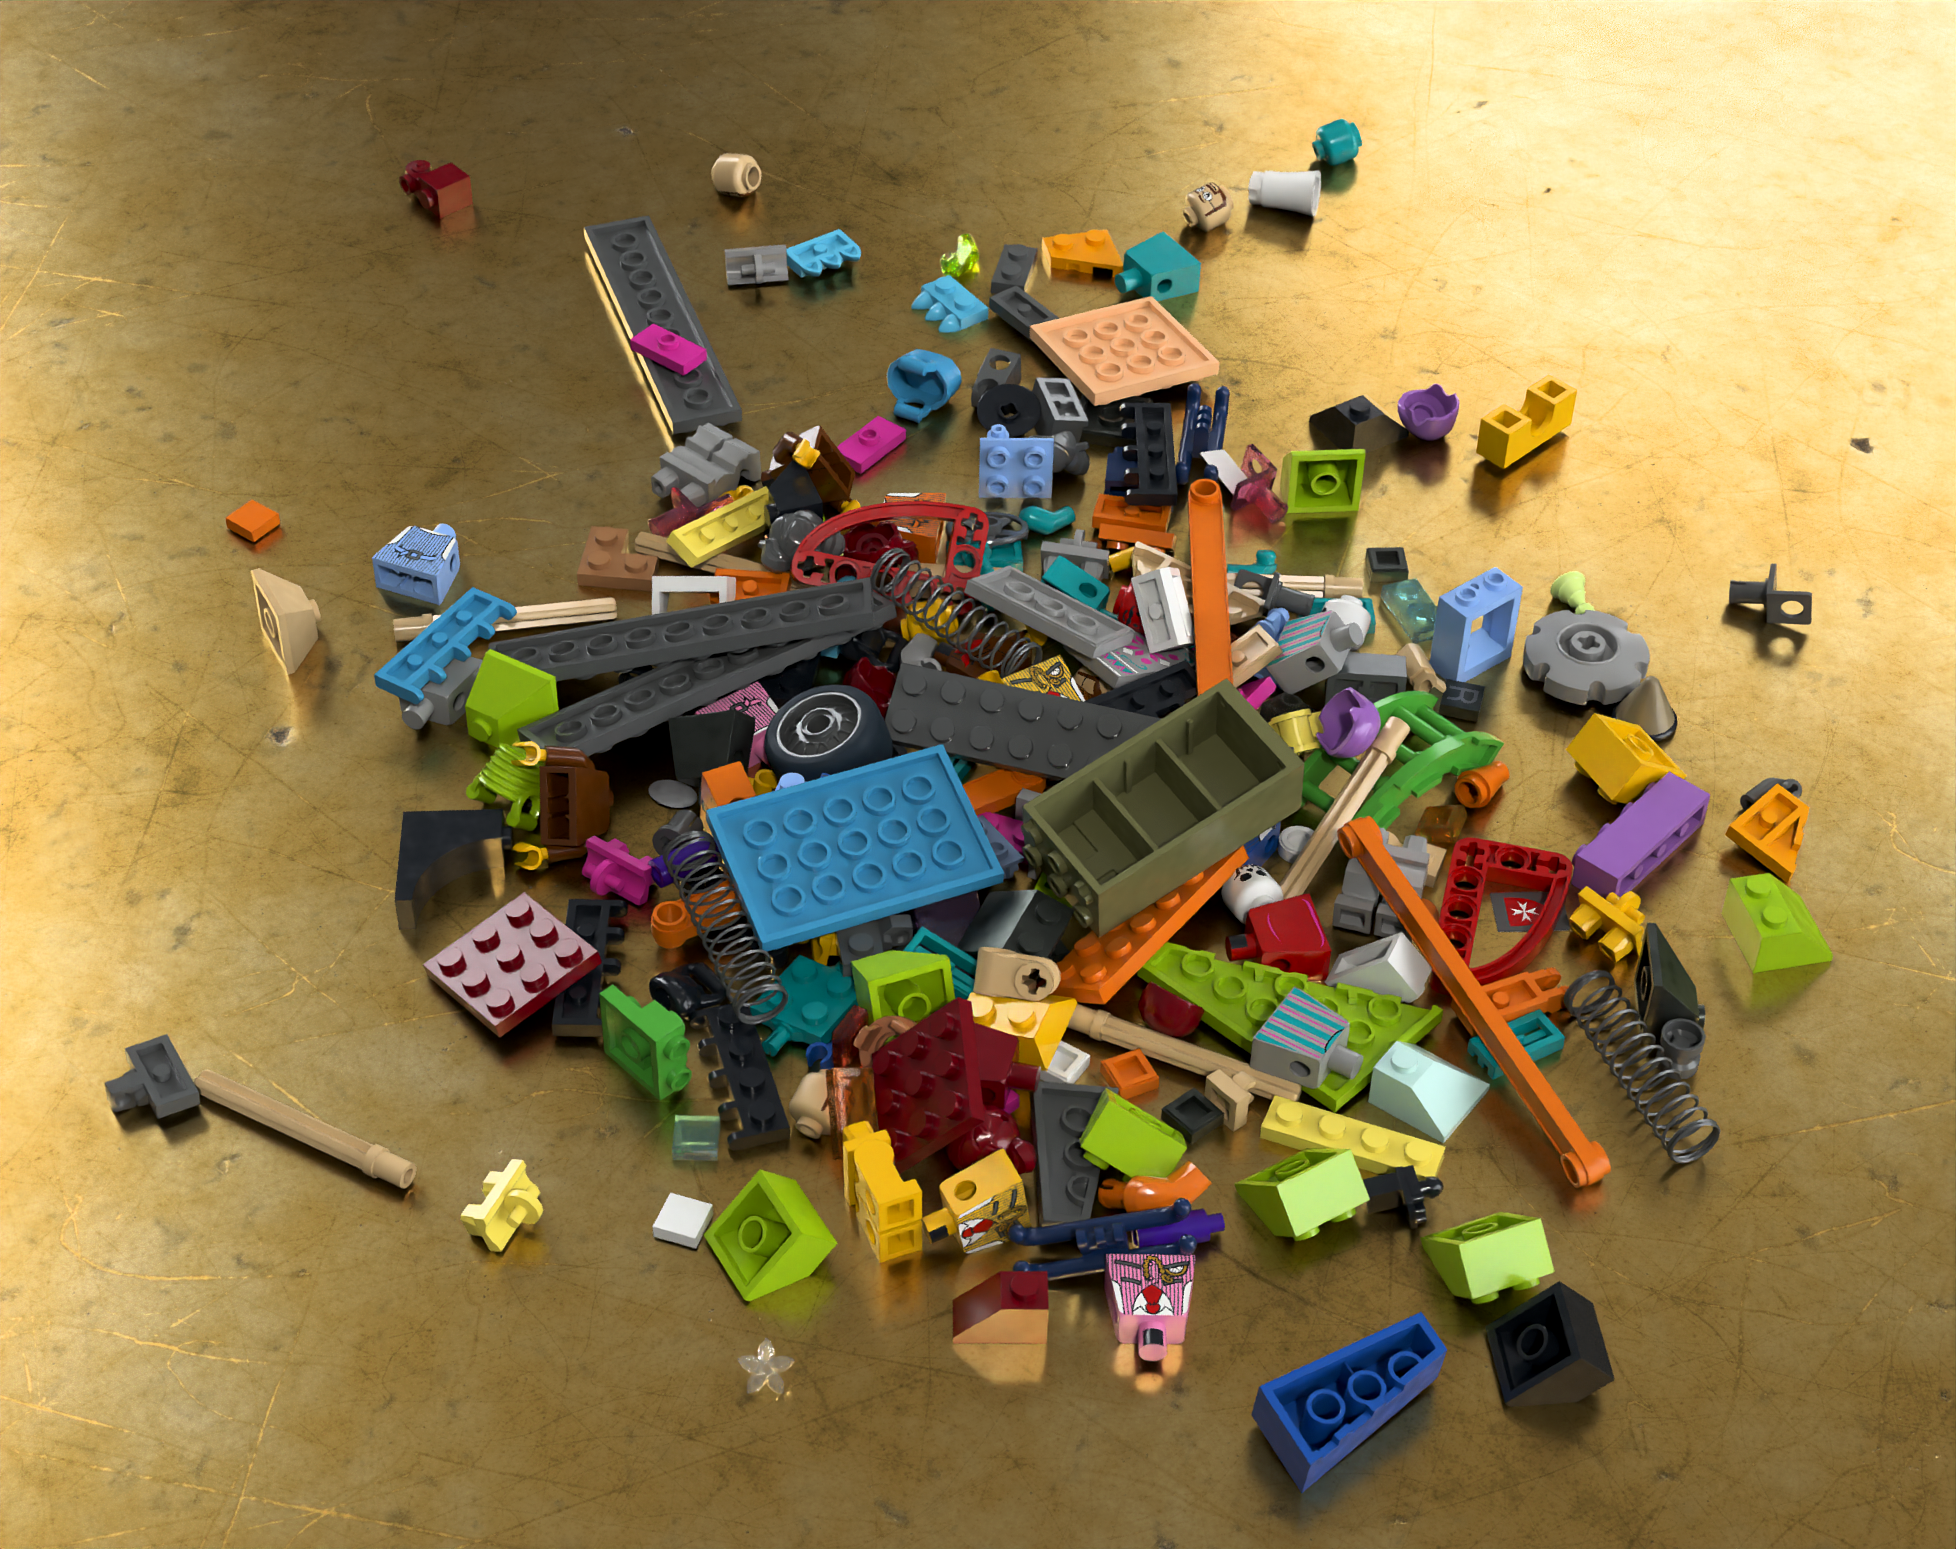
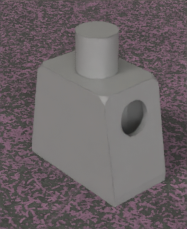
M469 657L466 661L462 662L454 658L443 668L447 678L441 684L429 681L420 689L424 694V699L419 704H413L399 697L404 723L413 729H421L427 720L443 725L455 723L466 712L465 704L483 660Z

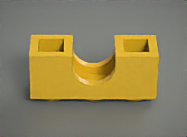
M1548 374L1527 388L1525 401L1519 412L1506 404H1502L1481 418L1476 453L1505 469L1571 425L1577 389Z

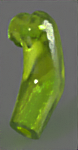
M963 234L958 237V249L955 253H949V259H947L945 254L941 257V271L945 276L958 277L970 270L979 260V250L971 234Z

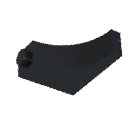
M503 809L403 812L395 891V907L399 930L416 929L419 915L425 904L437 891L448 883L472 872L504 867L505 850H513L512 825L505 826Z

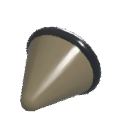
M1649 676L1643 680L1622 701L1617 702L1611 712V718L1639 725L1654 742H1659L1671 736L1678 724L1677 715L1671 708L1664 690L1655 676Z

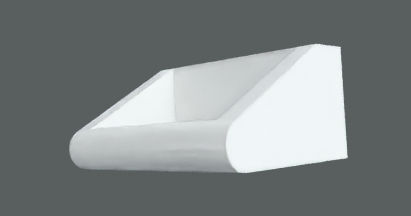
M1161 568L1131 578L1150 654L1194 645V626L1179 568Z
M652 576V615L667 611L669 593H719V603L735 601L736 578L729 576Z

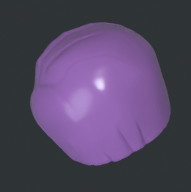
M1435 383L1427 389L1408 391L1398 401V414L1404 427L1415 437L1426 441H1434L1447 435L1453 429L1459 412V398L1457 395H1448L1441 385Z
M1348 687L1331 698L1322 709L1319 720L1323 726V734L1317 732L1316 737L1328 755L1337 758H1350L1360 755L1373 743L1379 733L1381 726L1380 713L1375 705L1364 695Z

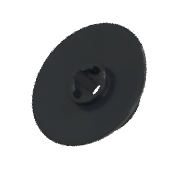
M1002 384L989 389L981 396L977 405V416L983 427L989 431L993 425H1003L1008 431L1009 437H1017L1029 432L1038 423L1041 415V405L1036 395L1029 389L1016 384ZM1010 413L1014 414L1012 416L1005 417V415H1009Z

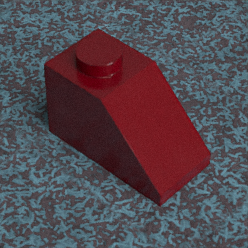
M1000 1271L953 1299V1344H1047L1049 1314L1048 1271Z

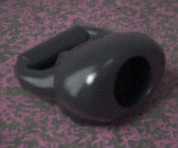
M880 627L876 630L865 631L851 637L849 642L841 645L840 653L844 658L857 662L862 657H867L874 666H886L888 671L897 673L900 669V652L909 642L897 632ZM886 641L894 642L895 645L886 662L878 660L879 653L885 646Z
M703 962L683 964L672 971L660 973L649 981L651 999L653 1001L656 1000L666 1010L677 1013L682 1020H689V1015L694 1011L719 1005L727 998L726 990L720 983V977ZM692 974L702 985H698L690 975ZM703 986H705L712 994H706L703 989Z

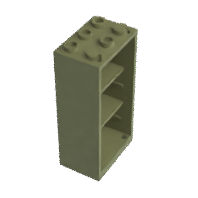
M1226 678L1022 806L1023 825H1021L1024 835L1022 851L1026 860L1033 868L1040 867L1046 874L1047 882L1054 894L1059 898L1064 896L1072 905V909L1075 910L1073 914L1077 921L1084 928L1089 926L1100 938L1299 810L1302 803L1305 763Z

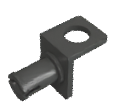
M1771 563L1769 578H1765V582L1730 580L1729 604H1764V608H1767V623L1811 624L1812 593L1805 591H1777V564ZM1787 601H1797L1803 606V610L1801 613L1791 615L1785 613L1781 605Z
M1239 570L1234 584L1235 587L1242 589L1243 585L1248 582H1256L1262 587L1263 595L1261 599L1265 600L1262 616L1267 617L1268 612L1273 608H1284L1289 612L1304 617L1310 615L1315 595L1284 587L1283 582H1281V573L1275 572L1273 578H1269L1247 570Z

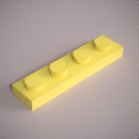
M765 486L672 531L666 542L692 568L770 529L764 515V505L769 504L768 488Z
M1277 1095L1274 1096L1260 1132V1138L1301 1151L1306 1148L1351 1149L1358 1168L1380 1175L1396 1172V1167L1413 1165L1418 1181L1424 1180L1427 1176L1437 1177L1445 1152V1146Z

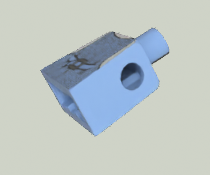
M439 524L433 531L417 526H409L372 557L376 587L440 605L460 567L458 542L453 528L447 524Z

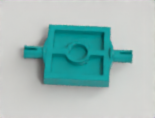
M799 955L779 976L782 981L781 986H784L789 995L788 1002L777 1016L761 1023L773 1030L769 1037L762 1042L764 1052L775 1056L784 1044L791 1040L805 1042L810 1045L815 1042L828 1044L833 1039L836 1029L849 1012H853V1016L860 1008L856 999L854 980L852 976H842L840 960L835 966L830 967ZM775 990L765 991L756 1001L767 997ZM778 991L768 1001L751 1006L752 1016L773 1010L780 1004L783 993Z

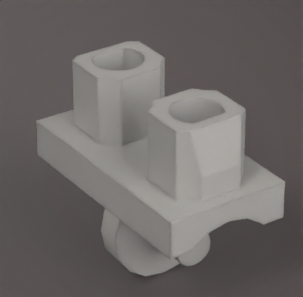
M786 245L724 249L728 285L761 284L763 282L788 280Z
M1076 529L1074 539L1061 537L1060 543L1042 541L1040 551L1043 574L1060 555L1101 582L1103 578L1108 579L1109 550L1097 549L1098 543L1085 541V530Z

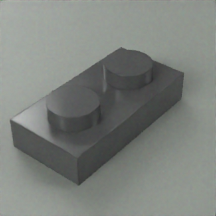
M1005 244L991 281V293L998 294L1016 285L1026 292L1037 262L1038 248L1026 247L1021 244Z
M1017 285L989 297V309L1029 340H1031V325L1059 319V317Z

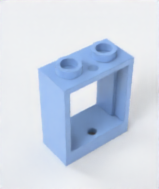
M1494 567L1440 596L1429 661L1434 671L1445 680L1466 682L1510 658L1523 587L1497 567ZM1484 615L1482 627L1471 633L1472 621Z

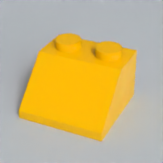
M1597 713L1591 716L1565 749L1576 760L1574 763L1575 768L1584 776L1593 779L1599 785L1598 793L1612 804H1617L1618 802L1624 804L1635 803L1642 797L1650 783H1657L1669 771L1682 779H1685L1687 776L1639 725Z
M971 992L967 999L972 1001L975 1023L1016 1036L1019 1039V1062L1040 1066L1042 1071L1048 1070L1077 1006L1076 998L1050 994L1039 1001H1030L1012 997H993Z

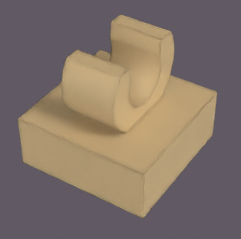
M1217 1069L1206 1077L1204 1096L1224 1112L1223 1123L1235 1132L1247 1123L1248 1106L1254 1100V1096L1247 1090L1256 1085V1081L1244 1071L1237 1073L1231 1079L1223 1071Z

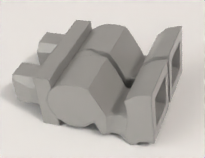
M708 422L706 425H699L696 434L686 438L685 446H677L670 453L666 452L660 457L661 470L651 477L653 493L661 498L675 492L676 503L680 509L690 514L698 507L705 509L722 493L736 490L740 475L754 482L761 480L760 451L736 437L733 439L732 435Z
M1379 827L1384 847L1420 899H1422L1430 854L1427 853V839L1409 835L1405 836L1403 847L1389 845V832ZM1357 858L1349 859L1342 894L1339 893L1334 902L1332 925L1370 934L1374 921V908L1378 905L1379 894L1381 893ZM1383 898L1376 912L1374 935L1386 938L1403 932L1412 943V938Z

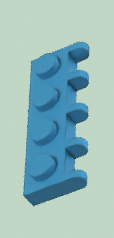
M472 587L374 674L376 687L413 704H419L424 699V694L420 689L429 681L441 684L447 678L443 668L454 658L462 662L466 661L471 656V651L467 646L478 636L487 640L495 634L492 624L499 617L511 620L517 614L516 608L504 600Z

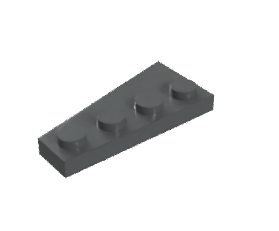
M1039 1081L1036 1093L1029 1092L1033 1146L1036 1153L1035 1173L1040 1227L1090 1219L1100 1167L1084 1158L1083 1155L1086 1150L1081 1148L1080 1138L1105 1088L1118 1094L1119 1088Z

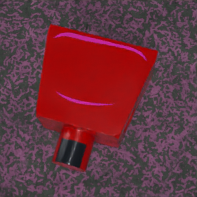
M1309 893L1251 908L1246 914L1245 933L1226 936L1225 938L1226 954L1229 961L1251 959L1254 963L1276 967L1284 972H1297L1308 975V981H1322L1328 977L1331 948Z

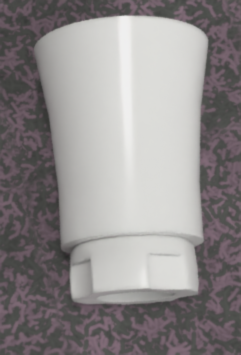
M1254 171L1249 182V203L1262 205V207L1295 211L1314 217L1320 199V171H1265V173Z

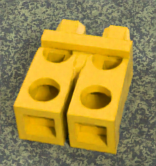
M868 1121L844 1127V1197L849 1206L855 1205L856 1215L879 1263L922 1250V1190L916 1179L906 1182L902 1181L894 1166V1151L886 1129L874 1132Z

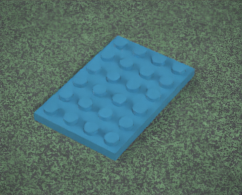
M943 744L706 810V821L732 883L736 888L737 895L742 902V907L745 913H747L748 921L753 926L752 930L755 937L758 938V945L761 950L767 952L1003 883L1004 879L1003 869Z

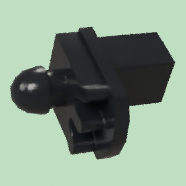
M1413 1165L1396 1167V1172L1363 1179L1370 1198L1369 1201L1365 1202L1368 1214L1403 1206L1410 1229L1417 1228V1223L1427 1221L1426 1209L1423 1203L1424 1198L1430 1197V1199H1433L1443 1191V1183L1437 1177L1427 1176L1424 1180L1418 1181Z

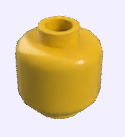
M937 598L928 608L926 619L937 613L944 601L943 599ZM927 601L917 602L916 611L924 608ZM913 604L907 610L913 612ZM953 605L947 606L944 612L939 615L937 627L948 621L952 611L955 609ZM924 611L917 614V616L924 619ZM907 614V618L901 619L902 635L907 641H911L917 633H923L934 638L938 645L941 642L948 643L946 638L939 637L935 630L928 629L924 622L916 621L913 615ZM957 616L950 623L948 634L953 633L959 628ZM935 619L929 621L928 624L935 627ZM946 626L938 629L940 633L946 635ZM957 634L949 637L951 641L954 640V636H957Z

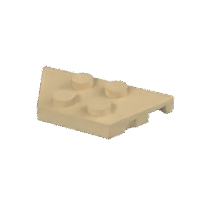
M1137 541L1132 552L1133 577L1161 568H1179L1193 622L1191 566ZM1227 583L1230 625L1263 615L1265 600Z

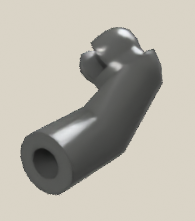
M1767 778L1742 795L1740 804L1746 811L1777 783L1797 798L1802 794V787L1795 779Z

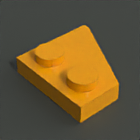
M1090 230L1084 233L1058 234L1042 238V250L1050 268L1073 269L1092 274L1093 268L1098 267L1113 270L1112 277L1123 272V262L1107 230Z
M1777 783L1732 822L1725 835L1788 883L1796 869V858L1801 847L1804 834L1803 828L1806 824L1810 807Z

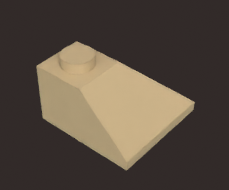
M259 568L251 570L261 629L286 674L295 673L318 639L316 622L321 621V615L317 603L314 599L308 600L301 586Z

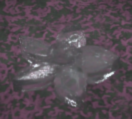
M768 1338L760 1345L758 1357L746 1355L737 1359L743 1369L754 1372L748 1379L747 1393L758 1391L765 1382L772 1391L780 1394L784 1393V1381L779 1373L789 1369L795 1359L788 1356L774 1358V1346Z

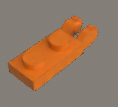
M1551 967L1532 973L1527 971L1481 987L1506 1023L1538 1009L1543 1013L1547 1011L1554 1013L1560 1009L1563 1010L1565 1008L1563 1002L1564 995L1569 986L1556 987L1562 979L1557 969ZM1452 998L1451 1008L1471 1036L1477 1035Z

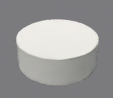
M1291 826L1284 829L1279 836V855L1285 861L1293 864L1314 831L1305 826Z

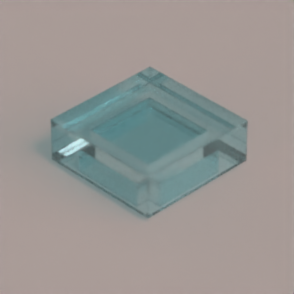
M676 1115L672 1145L673 1160L718 1161L721 1130L720 1116Z

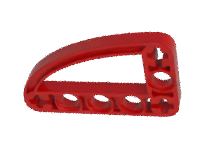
M899 501L856 508L834 516L813 529L797 548L791 561L790 573L797 584L809 588L837 583L835 571L841 566L851 567L856 574V579L868 578L876 563L814 550L833 535L866 523L895 519L940 520L953 522L942 577L943 584L951 583L954 592L955 590H960L964 593L967 581L980 576L989 520L986 514L978 508L943 502ZM970 516L975 517V524L981 526V530L978 529L973 532L970 543H978V549L969 544H956L957 539L962 542L966 539L967 528L961 526V522H966ZM960 552L970 554L974 560L973 570L967 573L958 571L954 566L955 555ZM806 559L813 560V567L824 569L826 567L825 561L831 562L832 566L828 572V583L821 582L824 576L822 573L813 572L810 578L803 577V570L798 569L797 564H804ZM882 565L878 574H883L886 568L885 565ZM890 567L886 575L893 579L900 568ZM907 571L904 578L895 586L894 596L904 591L907 582L916 572ZM920 573L917 581L925 582L928 580L929 575ZM939 579L931 580L929 585L930 596L938 588L937 585H940ZM945 586L940 594L950 595V587ZM909 591L905 596V604L914 600L910 596ZM964 593L965 599L972 598L975 601L974 597ZM902 596L895 599L898 603L902 604ZM972 602L964 603L957 617L965 615L972 608Z
M1472 837L1460 839L1455 843L1438 925L1448 939H1455L1464 944V947L1456 949V951L1468 968L1485 881L1549 892L1536 921L1511 950L1488 964L1470 968V971L1481 986L1518 975L1544 948L1559 921L1566 902L1573 870L1569 858L1556 852ZM1467 856L1475 857L1473 867L1465 866ZM1514 861L1522 867L1519 869H1509L1503 866L1502 862ZM1530 867H1535V871L1530 870ZM1549 871L1557 872V874L1549 873ZM1461 881L1469 882L1476 888L1463 890L1455 884ZM1461 910L1468 913L1470 917L1457 919L1451 916L1449 912ZM1432 969L1428 976L1430 987L1438 993L1450 995Z

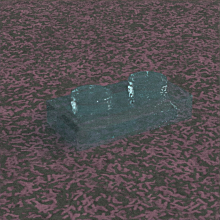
M1417 578L1382 586L1381 599L1410 640L1415 644L1433 640L1438 607Z

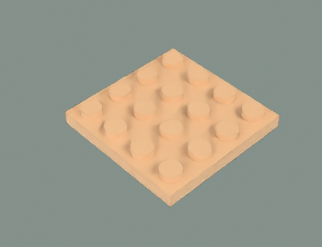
M1152 296L1030 326V339L1094 406L1107 405L1112 401L1132 396L1138 397L1143 393L1159 389H1169L1174 385L1190 381H1200L1205 377L1219 374V361Z

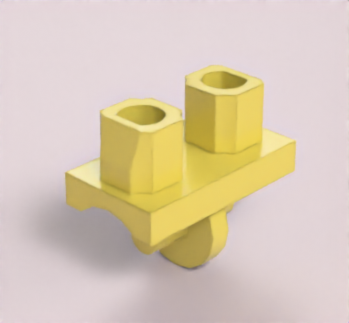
M512 1159L504 1172L490 1171L483 1182L482 1191L486 1199L482 1205L468 1204L461 1214V1221L468 1234L482 1236L490 1251L501 1252L521 1222L535 1224L543 1214V1207L537 1199L540 1191L527 1177L525 1172L526 1164L523 1160Z

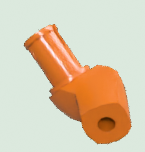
M1187 1161L1165 1178L1135 1176L1129 1182L1106 1179L1102 1182V1185L1113 1189L1099 1188L1098 1198L1102 1206L1106 1208L1126 1209L1127 1213L1166 1207L1174 1204L1179 1198L1188 1199L1192 1204L1212 1183L1191 1161Z

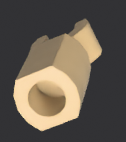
M1407 643L1396 653L1399 656H1406L1407 678L1414 687L1413 691L1429 693L1433 687L1442 693L1446 691V684L1436 677L1433 667L1418 644Z

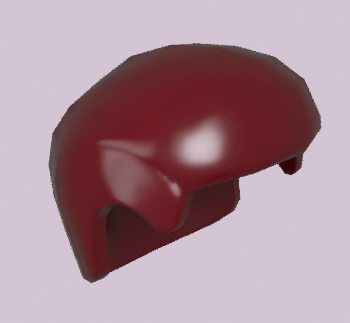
M1151 981L1141 993L1138 1003L1142 1020L1152 1030L1174 1038L1184 1037L1194 1032L1204 1014L1202 1007L1182 999Z

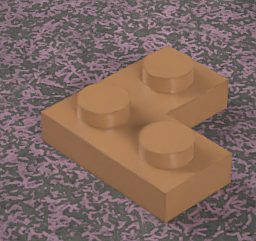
M591 526L577 572L578 585L652 592V576H657L659 569L658 556L626 553L629 543L628 529Z

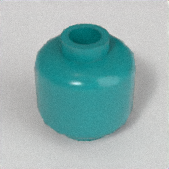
M1337 119L1319 127L1316 131V141L1312 142V148L1317 159H1324L1331 166H1336L1355 158L1358 155L1359 147L1362 146V139L1354 122L1349 123L1345 119Z

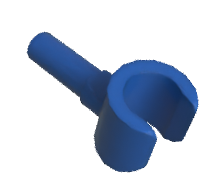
M833 1040L828 1044L824 1042L811 1044L806 1050L808 1067H811L816 1060L822 1059L820 1068L833 1071Z

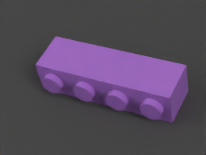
M1670 771L1657 783H1650L1641 798L1635 803H1628L1623 808L1620 816L1612 824L1606 823L1592 842L1588 845L1583 844L1578 848L1572 859L1574 871L1571 884L1581 890L1588 886L1605 900L1611 892L1621 897L1631 891L1704 824L1710 794Z

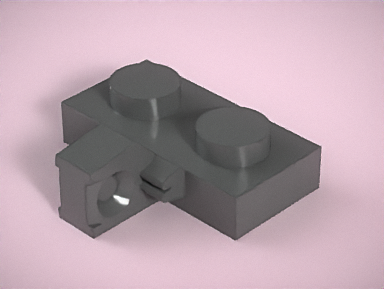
M891 915L834 932L842 976H853L851 961L883 953L886 950L892 949V946L908 945L913 938L910 915Z
M167 1034L125 1048L126 1061L131 1070L124 1073L122 1077L105 1082L107 1101L113 1112L134 1108L136 1105L144 1106L149 1103L157 1119L200 1104L199 1092Z

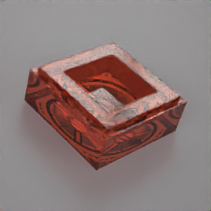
M854 1005L832 1032L834 1063L846 1068L859 1053V1049L853 1043L859 1031L864 1026H868V1010Z

